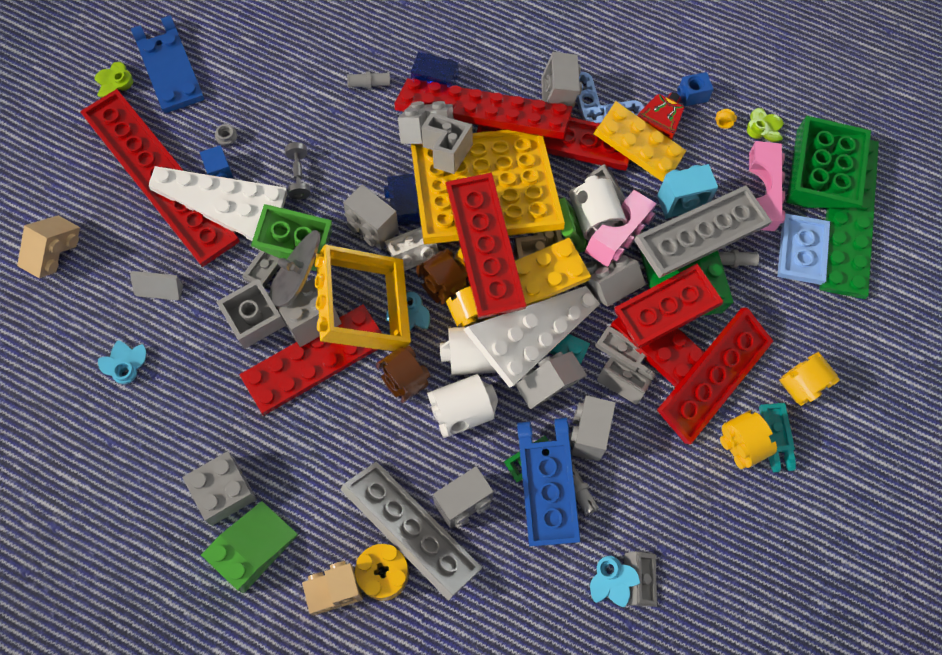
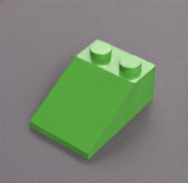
M264 204L251 246L279 259H287L309 233L317 230L320 233L318 254L325 244H329L332 234V220ZM313 263L311 270L317 271V267Z
M261 501L220 534L201 556L237 591L245 593L298 534Z

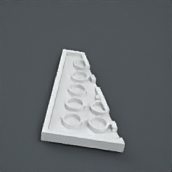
M155 166L149 182V187L152 191L172 201H177L192 211L195 210L203 214L205 218L233 232L236 231L251 241L253 240L264 204L283 208L288 193L287 188L157 166Z
M587 286L529 305L524 310L506 313L468 326L463 330L510 388L524 377L600 303Z

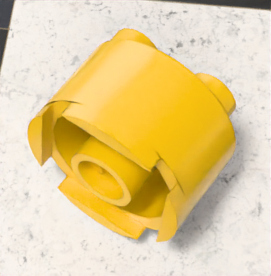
M470 286L455 293L457 298L453 301L451 297L446 301L457 327H468L497 317L492 316L478 319Z
M819 351L809 356L808 361L799 363L779 379V382L800 406L808 401L812 402L822 395L821 391L826 387L830 388L840 381L836 372Z
M751 410L722 425L723 436L720 437V442L726 450L730 449L734 456V461L740 469L749 468L776 454V441L771 443L769 438L773 433L766 421L758 413L751 414Z
M377 544L367 548L358 557L355 566V577L359 587L365 594L373 599L386 601L401 594L408 582L409 568L405 557L397 548L392 545ZM380 567H384V569H389V571L386 572L385 578H381L380 575H376L379 572Z

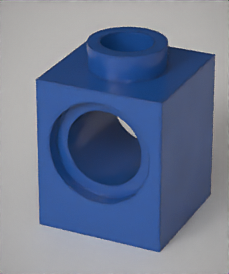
M707 72L682 77L677 93L681 97L684 106L709 102L714 89Z
M221 145L199 152L208 175L234 178Z

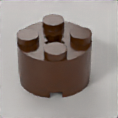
M448 249L439 251L416 267L418 278L422 276L424 283L421 284L434 302L438 303L441 301V305L445 304L448 298H454L456 296L455 293L467 287L466 278L468 276L466 269L456 263Z
M409 345L405 348L399 347L376 363L377 370L382 368L384 372L381 376L383 382L396 398L402 397L400 401L402 403L428 387L427 379L431 377L428 369L424 365H419L415 359L416 354Z

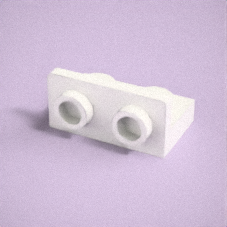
M422 227L385 241L386 248L391 257L403 259L404 271L418 266L439 252L437 243H423Z

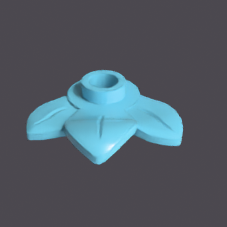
M407 292V302L411 299L413 300V304L408 306L410 331L414 325L427 330L430 325L429 310L422 305V299L417 293ZM387 311V314H386V320H387V321H389L388 311Z
M118 340L112 348L110 357L98 358L99 369L105 375L112 376L117 383L128 384L136 378L137 369L145 363L146 349L143 344L131 349L128 345ZM125 370H129L127 375L122 376Z
M613 556L603 557L597 564V575L594 576L590 583L591 596L596 603L608 596L618 606L626 607L630 599V587L640 584L639 576L634 568L622 565L617 558ZM609 565L614 566L612 574H608L606 571Z

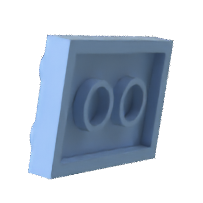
M785 213V220L781 229L777 277L819 285L826 282L830 221Z

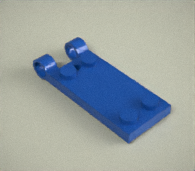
M171 15L161 18L166 33L150 39L146 38L141 25L131 28L164 114L205 100Z
M568 418L555 419L557 441L539 443L532 442L531 422H519L517 428L529 547L581 542ZM544 449L549 450L548 456L542 454Z

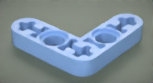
M581 72L579 82L583 81L586 84L585 90H583L582 84L581 94L576 98L582 120L601 123L613 104L600 105L592 76L589 73ZM584 97H590L591 99H593V102L590 104H586L583 102L582 99ZM636 100L619 102L628 110L634 109L637 112L635 115H638L644 108L643 104Z

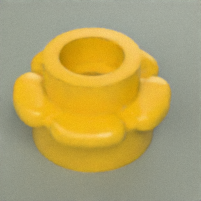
M723 109L717 112L715 120L720 128L728 129L734 125L737 116L732 110Z

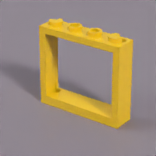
M325 244L320 252L316 254L314 266L317 267L315 287L318 288L316 309L319 310L317 330L320 332V341L395 351L399 347L405 348L409 345L411 338L403 259ZM331 265L385 275L390 335L334 327Z

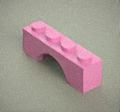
M755 141L749 152V171L759 176L766 186V195L756 199L772 221L769 226L761 230L776 231L785 220V210H782V204L785 200V191H782V185L785 180V172L782 171L785 153H782V144Z
M633 190L621 206L627 224L621 227H611L602 224L592 235L585 253L607 267L614 260L618 261L625 251L624 248L629 249L634 242V236L643 232L646 226L644 224L649 225L655 216L653 210L657 203Z

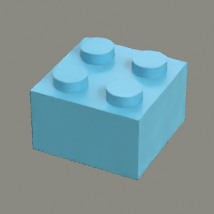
M709 164L703 166L694 165L689 169L681 171H670L665 175L657 195L665 219L680 216L711 202L718 189V185Z

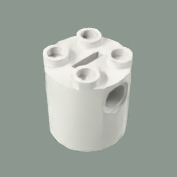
M596 175L586 178L585 183L569 191L572 205L586 240L590 241L592 235L602 224L611 227H621L627 224L614 185L610 179H599Z
M466 327L448 328L449 341L440 343L441 362L450 363L452 376L497 372L463 330Z
M478 374L427 393L435 419L438 420L443 438L495 419L494 415L498 404L496 392L492 384L489 385L482 381Z

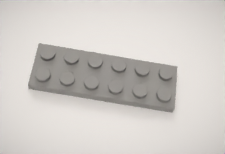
M747 185L637 235L634 241L657 276L661 278L769 226L772 221Z
M377 461L345 482L340 490L448 601L482 569Z

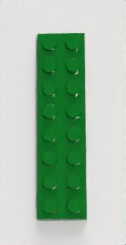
M870 140L862 207L826 208L825 221H830L826 282L822 283L819 287L820 291L860 299L868 297L879 141Z

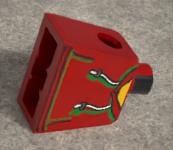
M671 92L668 97L657 94L637 116L672 140L684 107L679 104L681 97L674 92Z

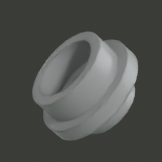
M222 124L216 129L215 139L221 145H231L237 139V132L232 126Z

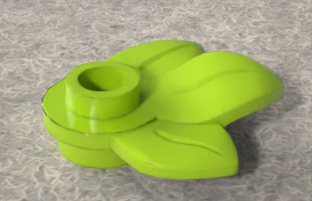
M114 62L110 69H102L94 77L95 81L101 85L97 94L100 98L116 89L128 90L133 84L132 75L126 70V66L122 62Z
M756 108L750 114L751 120L747 125V133L750 137L754 139L764 137L770 142H780L783 140L778 132L784 125L782 118L775 114L767 115L762 108Z

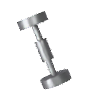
M299 142L289 143L285 146V155L287 158L295 160L293 163V176L296 183L288 186V196L297 200L305 199L311 195L308 184L301 183L303 176L302 164L299 162V159L307 156V146Z

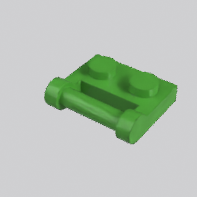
M565 197L561 198L559 202L565 222L564 230H561V233L564 237L571 239L578 252H584L588 241L583 236L575 210Z

